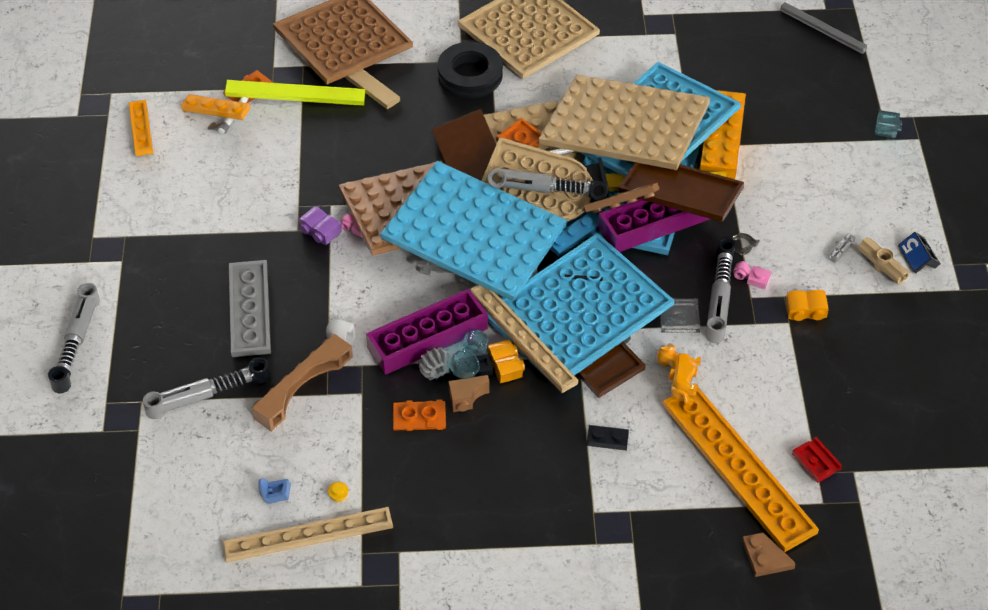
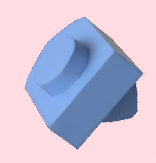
M264 478L259 479V492L266 503L289 499L291 483L288 479L268 482Z

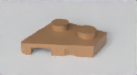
M764 533L743 537L742 542L755 577L795 569V562Z

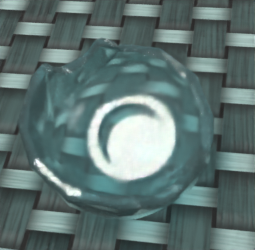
M459 350L451 358L450 369L460 379L472 378L480 369L479 360L475 354Z

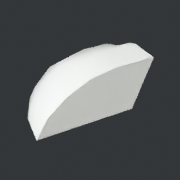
M338 319L331 320L326 328L327 339L336 334L351 344L355 338L354 324Z

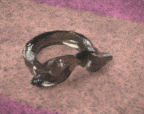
M739 233L732 237L735 241L739 238L746 239L750 244L745 248L736 246V252L740 253V256L748 254L760 242L759 239L756 240L746 233Z

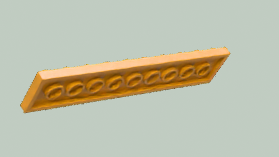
M697 387L692 406L684 403V401L675 399L673 396L663 400V407L784 553L818 534V527L699 387Z

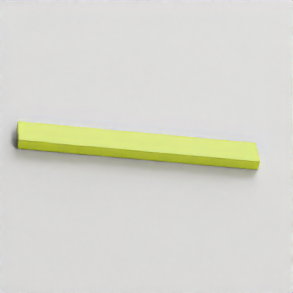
M227 80L225 96L364 106L365 89Z

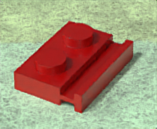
M817 437L793 449L792 455L817 483L830 477L834 472L840 471L842 468V464Z

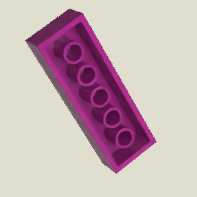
M638 199V201L626 203L599 213L598 229L606 241L617 251L621 252L710 219Z
M466 289L366 333L367 348L386 375L422 359L421 355H425L427 351H431L433 348L438 349L441 347L444 349L487 330L488 314L471 290Z

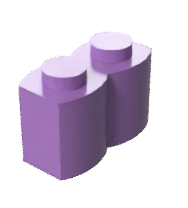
M316 206L299 218L300 230L304 234L313 236L316 242L327 245L342 232L340 222Z

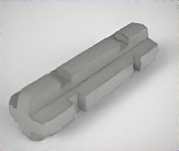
M850 233L846 234L844 239L835 247V250L830 253L829 259L838 262L855 242V236Z

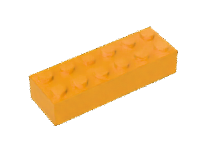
M716 90L740 102L741 108L704 141L700 170L706 172H726L728 178L735 179L746 94Z

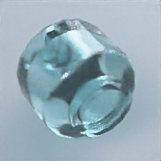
M469 330L464 336L461 345L462 351L468 357L484 355L489 343L488 336L480 330Z

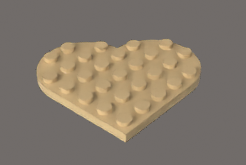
M499 137L482 178L483 182L491 185L488 181L489 173L496 168L548 174L554 178L556 177L558 180L560 178L561 180L566 179V181L570 179L571 181L576 180V182L581 180L582 183L593 181L587 172V168L573 158ZM495 173L493 179L499 183L502 182L503 176L500 173ZM508 178V179H507V180H512V181L525 182V180H523V179H515V178ZM496 187L567 221L573 220L584 213V205L592 201V198L583 194L580 195V193L577 195L570 192L565 193V191L562 193L560 191L543 193Z

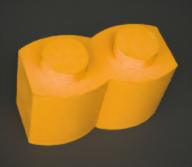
M794 290L787 292L786 306L788 319L801 321L807 318L814 320L827 318L828 304L824 290H810L807 292Z
M510 339L487 345V355H490L492 367L500 384L523 377V371L525 370L524 362L522 359L519 360L517 347L515 344H512Z

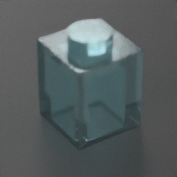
M879 110L874 135L896 138L897 131H901L902 121H899L900 113Z

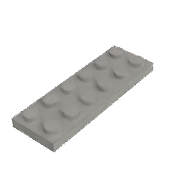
M267 260L229 263L232 357L271 354Z

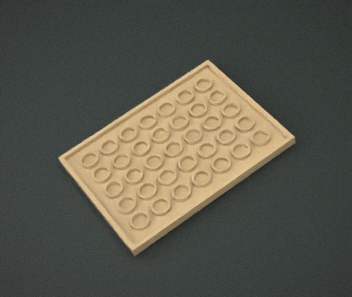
M576 74L542 132L539 144L677 170L710 104V97Z

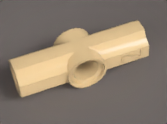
M868 237L863 239L858 245V250L874 263L876 271L886 273L897 284H902L909 277L910 272L893 258L894 254L891 250L881 248Z

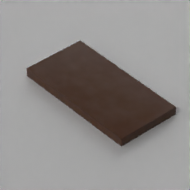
M479 109L433 128V133L446 165L482 181L496 147L495 140L482 110Z
M635 162L620 184L619 193L658 183L659 190L654 192L655 196L646 199L643 196L637 198L723 222L743 190L744 182L684 165H679L678 169L674 170Z
M622 341L577 373V376L600 398L644 371L646 365Z

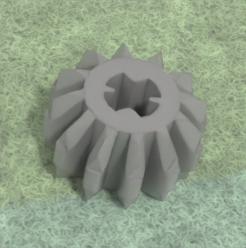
M441 347L427 351L425 355H421L422 359L418 361L420 372L429 380L434 378L437 380L440 376L444 377V374L450 372L449 369L453 366L451 356Z

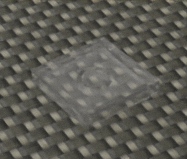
M674 299V305L660 315L661 333H700L698 299Z

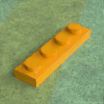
M188 94L181 104L183 111L243 120L251 109L249 103Z
M146 100L129 102L135 155L154 154Z

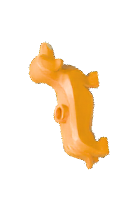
M668 343L667 346L662 345L657 353V362L662 366H672L668 376V380L672 381L671 394L675 399L684 401V403L692 406L698 384L690 385L692 378L696 377L698 367L695 365L700 366L701 357L693 359L687 353L675 352L676 346Z

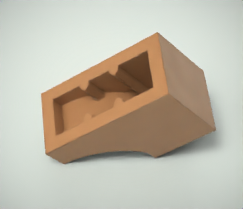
M488 375L449 381V395L453 412L473 409L474 401L478 397L489 393Z

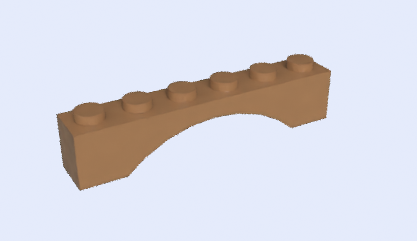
M336 334L324 340L317 350L312 351L308 358L299 363L289 375L284 376L279 384L272 387L261 400L255 402L252 407L254 419L272 432L285 420L286 410L294 393L311 378L328 371L341 369L353 358L352 345Z

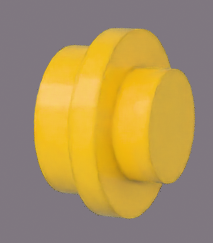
M334 482L328 488V495L335 502L345 500L349 493L348 486L343 482Z

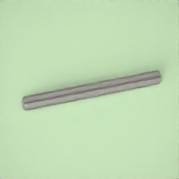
M786 2L781 5V12L861 54L867 50L866 44Z

